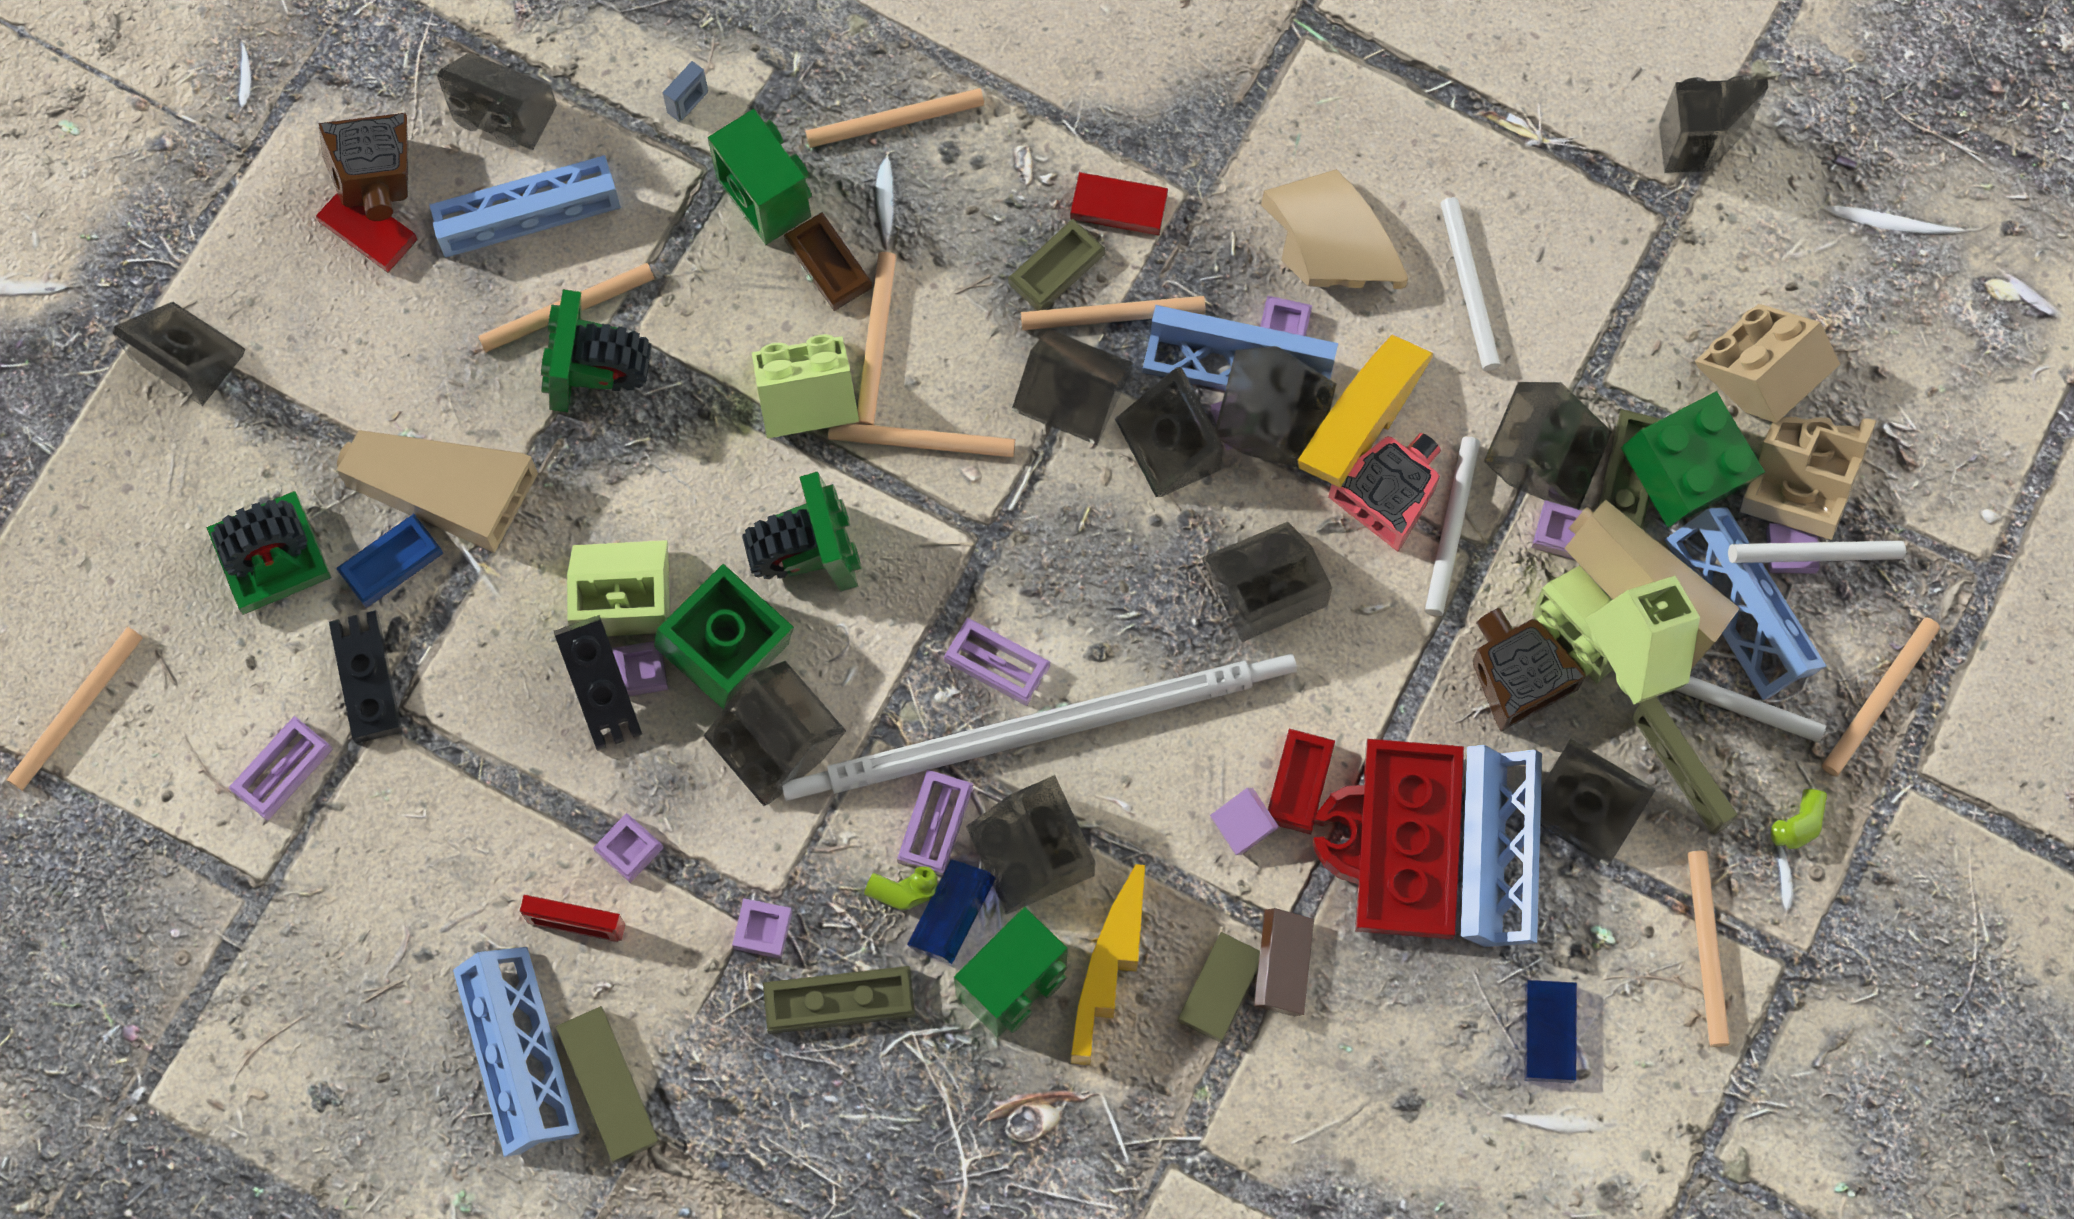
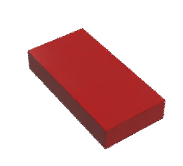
M1079 172L1070 219L1160 236L1168 188Z
M338 193L316 215L320 224L387 273L418 240L413 231L392 216L383 221H372L366 217L364 206L346 207L342 205Z
M1289 728L1268 806V811L1278 826L1311 835L1335 740Z
M523 895L520 913L530 925L614 942L622 941L625 923L618 913Z

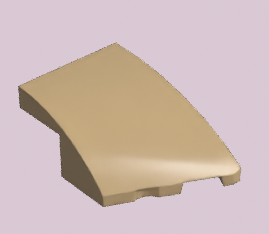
M1337 169L1264 190L1261 206L1287 230L1281 261L1307 286L1330 287L1340 285L1347 288H1363L1366 281H1390L1393 289L1406 288L1408 276L1389 236L1367 202Z
M1783 417L1777 423L1772 422L1763 441L1759 462L1765 473L1750 483L1744 495L1740 512L1832 540L1859 473L1876 420L1862 419L1859 426L1834 425L1831 418L1800 419L1798 417Z

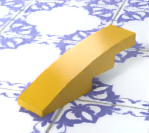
M1392 334L1368 360L1323 420L1298 459L1299 469L1341 488L1358 458L1371 449L1383 428L1387 430L1390 428L1433 358V353Z
M1135 864L1110 908L1092 952L1078 1003L1071 1064H1091L1094 1017L1114 1018L1118 970L1137 972L1145 865Z

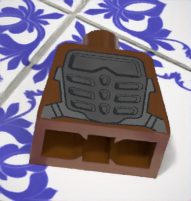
M406 113L318 123L322 157L342 205L346 207L364 206L366 217L372 221H383L390 218L393 214L392 202L403 201L408 197L409 144Z
M1497 608L1485 614L1476 622L1488 643L1477 649L1473 658V666L1501 732L1579 690L1586 675L1538 620L1531 619L1513 629L1502 609Z

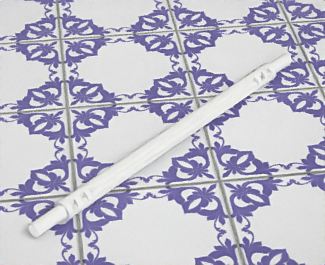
M1292 653L1252 664H1247L1244 660L827 766L828 771L781 782L786 801L832 789L834 794L926 771L927 769L930 770L1251 689L1253 687L1252 683L1297 672V665Z

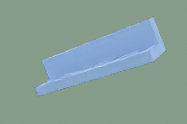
M605 155L429 204L434 220L435 234L445 258L621 208ZM601 172L600 176L579 181L582 176ZM550 186L554 188L535 194L538 189ZM504 198L510 200L508 202L492 206L494 201ZM463 211L466 213L448 219H443L444 215L451 214L454 212Z
M1155 305L1151 335L1142 373L1239 394L1255 390L1258 398L1323 411L1338 343ZM1159 342L1178 345L1186 358L1174 365L1155 362ZM1190 348L1197 349L1198 351L1193 353ZM1211 353L1223 355L1231 368L1219 375L1207 373L1199 360ZM1236 358L1244 359V360L1241 361V362H1238ZM1257 362L1268 364L1277 377L1265 384L1254 383L1244 370ZM1192 365L1195 370L1188 369L1187 367ZM1282 368H1286V369H1289V370H1287L1286 372H1284V371L1282 370ZM1301 372L1320 375L1321 381L1317 396L1298 392L1289 379ZM1237 374V376H1238L1240 379H1235V378H1231V377H1233V376H1235V375ZM1282 384L1285 389L1278 388V386Z
M1727 507L1705 510L1664 540L1673 555L1712 585L1714 571L1726 573L1733 583L1730 601L1740 608L1738 612L1742 611L1754 616L1758 623L1755 641L1742 639L1737 632L1738 612L1722 632V635L1763 700L1771 698L1797 679L1811 677L1827 667L1763 563H1731L1729 561L1728 548L1731 544L1750 543ZM1698 530L1701 531L1708 542L1705 561L1692 559L1682 543ZM1716 558H1718L1721 565L1715 564ZM1698 567L1704 568L1703 575ZM1741 597L1746 603V605L1740 604ZM1766 637L1771 645L1765 644ZM1747 647L1753 648V655ZM1764 651L1777 654L1788 671L1772 683L1768 682L1760 669Z
M1486 745L1467 747L1461 937L1483 947L1537 943L1542 753L1537 750L1499 753ZM1526 765V780L1513 793L1507 787V767ZM1518 808L1525 815V827L1512 840L1505 833L1506 821ZM1517 855L1524 863L1523 875L1511 888L1504 881V868ZM1515 903L1522 910V931L1503 932V915Z
M520 947L477 952L454 968L453 972L504 1157L520 1155L539 1143L573 1138L580 1132L528 948ZM514 962L519 978L516 989L503 980L499 964ZM516 1007L530 1017L532 1030L529 1035L515 1025L513 1012ZM529 1054L533 1055L543 1064L545 1076L542 1082L528 1072L526 1059ZM542 1101H545L556 1110L560 1124L559 1127L544 1129L539 1111Z

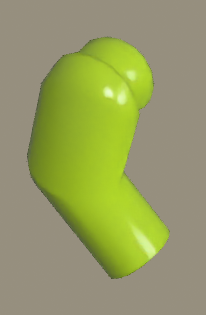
M1804 789L1799 814L1789 818L1787 821L1777 820L1773 823L1770 832L1772 842L1776 846L1798 849L1815 840L1822 830L1827 793L1817 789Z
M926 866L916 868L914 874L898 883L873 873L866 885L864 895L898 910H909L929 901L935 895L938 889V877L933 869Z

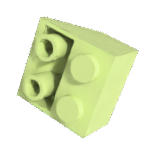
M817 335L809 338L806 343L790 346L785 343H772L762 347L760 351L752 352L757 390L767 439L859 422L843 336Z
M668 541L573 545L567 572V619L569 625L600 615L607 636L656 634L657 628L670 616Z
M1579 565L1548 582L1541 589L1532 615L1568 652L1569 656L1583 670L1586 677L1589 675L1598 683L1613 671V668L1605 654L1595 646L1591 637V630L1584 619L1605 606L1612 599Z
M1676 576L1629 589L1584 619L1591 630V637L1595 646L1605 654L1616 673L1619 687L1630 697L1633 704L1682 688L1689 683L1700 616Z

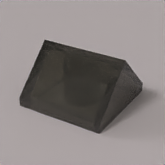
M170 302L115 325L113 335L132 361L201 406L207 402L243 357L245 351L244 347L175 302Z
M1048 329L1030 350L1012 411L1098 445L1134 363Z
M1176 367L1115 418L1155 497H1163L1221 470L1224 445L1182 367Z
M1570 739L1541 787L1540 826L1609 867L1656 789Z

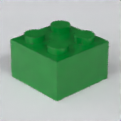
M753 108L707 137L717 180L765 245L811 217L809 199L812 197V193L806 183V179L809 178L808 170L797 154L794 153L789 156L781 144L784 143L783 137L770 119L764 122Z
M1717 391L1645 427L1620 447L1668 528L1742 490L1765 473Z
M722 564L657 628L654 647L725 710L789 645L794 627L725 564Z
M1024 907L954 976L956 997L997 1038L1006 1029L1014 1033L1031 1016L1032 1011L1029 1009L1031 1004L1041 994L1046 999L1049 998L1066 981L1067 977L1064 975V972L1068 968V948Z

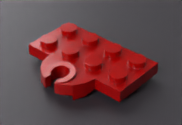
M1367 739L1363 785L1345 786L1330 793L1328 799L1318 810L1314 820L1315 825L1323 827L1330 822H1340L1350 832V839L1343 844L1331 843L1324 836L1314 837L1312 843L1314 851L1324 868L1341 880L1358 884L1355 932L1451 940L1455 937L1464 746Z

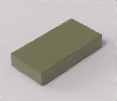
M1072 219L1008 277V284L1037 311L1045 310L1105 255V247Z
M1220 932L1177 1022L1222 1043L1258 970L1260 950Z

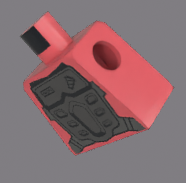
M1419 433L1407 448L1393 437L1387 436L1357 460L1341 488L1331 484L1328 498L1398 552L1436 490L1440 475L1429 464L1441 452V449L1431 437L1424 433Z

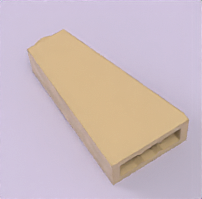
M363 430L358 431L352 443L347 442L343 446L337 459V472L346 487L410 516L414 513L419 520L493 553L496 552L538 475L532 457L524 453Z
M1606 499L1595 512L1586 507L1568 528L1575 536L1564 549L1612 600L1629 589L1672 576L1677 577L1700 616L1692 668L1717 641L1740 609Z

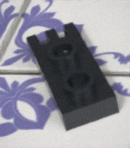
M377 610L367 612V623L369 626L367 631H362L358 615L349 616L348 623L351 635L344 636L343 626L339 619L329 621L353 741L357 744L402 733L403 730Z
M600 615L554 630L556 641L597 751L606 748V740L600 730L609 728L615 745L624 742L619 726L620 723L628 721V729L633 738L643 735Z

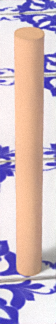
M980 88L806 130L809 148L981 107L984 106L983 94Z
M891 252L878 253L857 408L859 422L855 424L874 425L896 263V255Z
M648 263L580 291L582 292L581 311L655 280ZM561 300L553 303V305H560ZM552 304L479 335L478 338L485 353L548 326Z
M1204 296L1021 312L1022 331L1152 319L1155 305L1197 314H1206Z
M855 423L829 427L828 440L1013 458L1016 439Z
M1930 618L1922 620L1822 764L1825 772L1835 777L1839 776L1940 630V625Z
M129 627L124 630L7 778L8 782L21 791L25 789L143 639L141 635Z
M1692 851L1688 853L1709 1043L1710 1047H1723L1730 1045L1708 855L1707 851Z

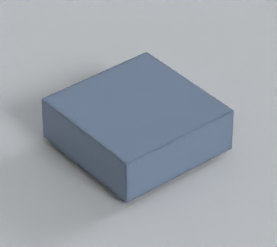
M693 61L662 92L667 113L678 122L683 120L708 93L704 69Z

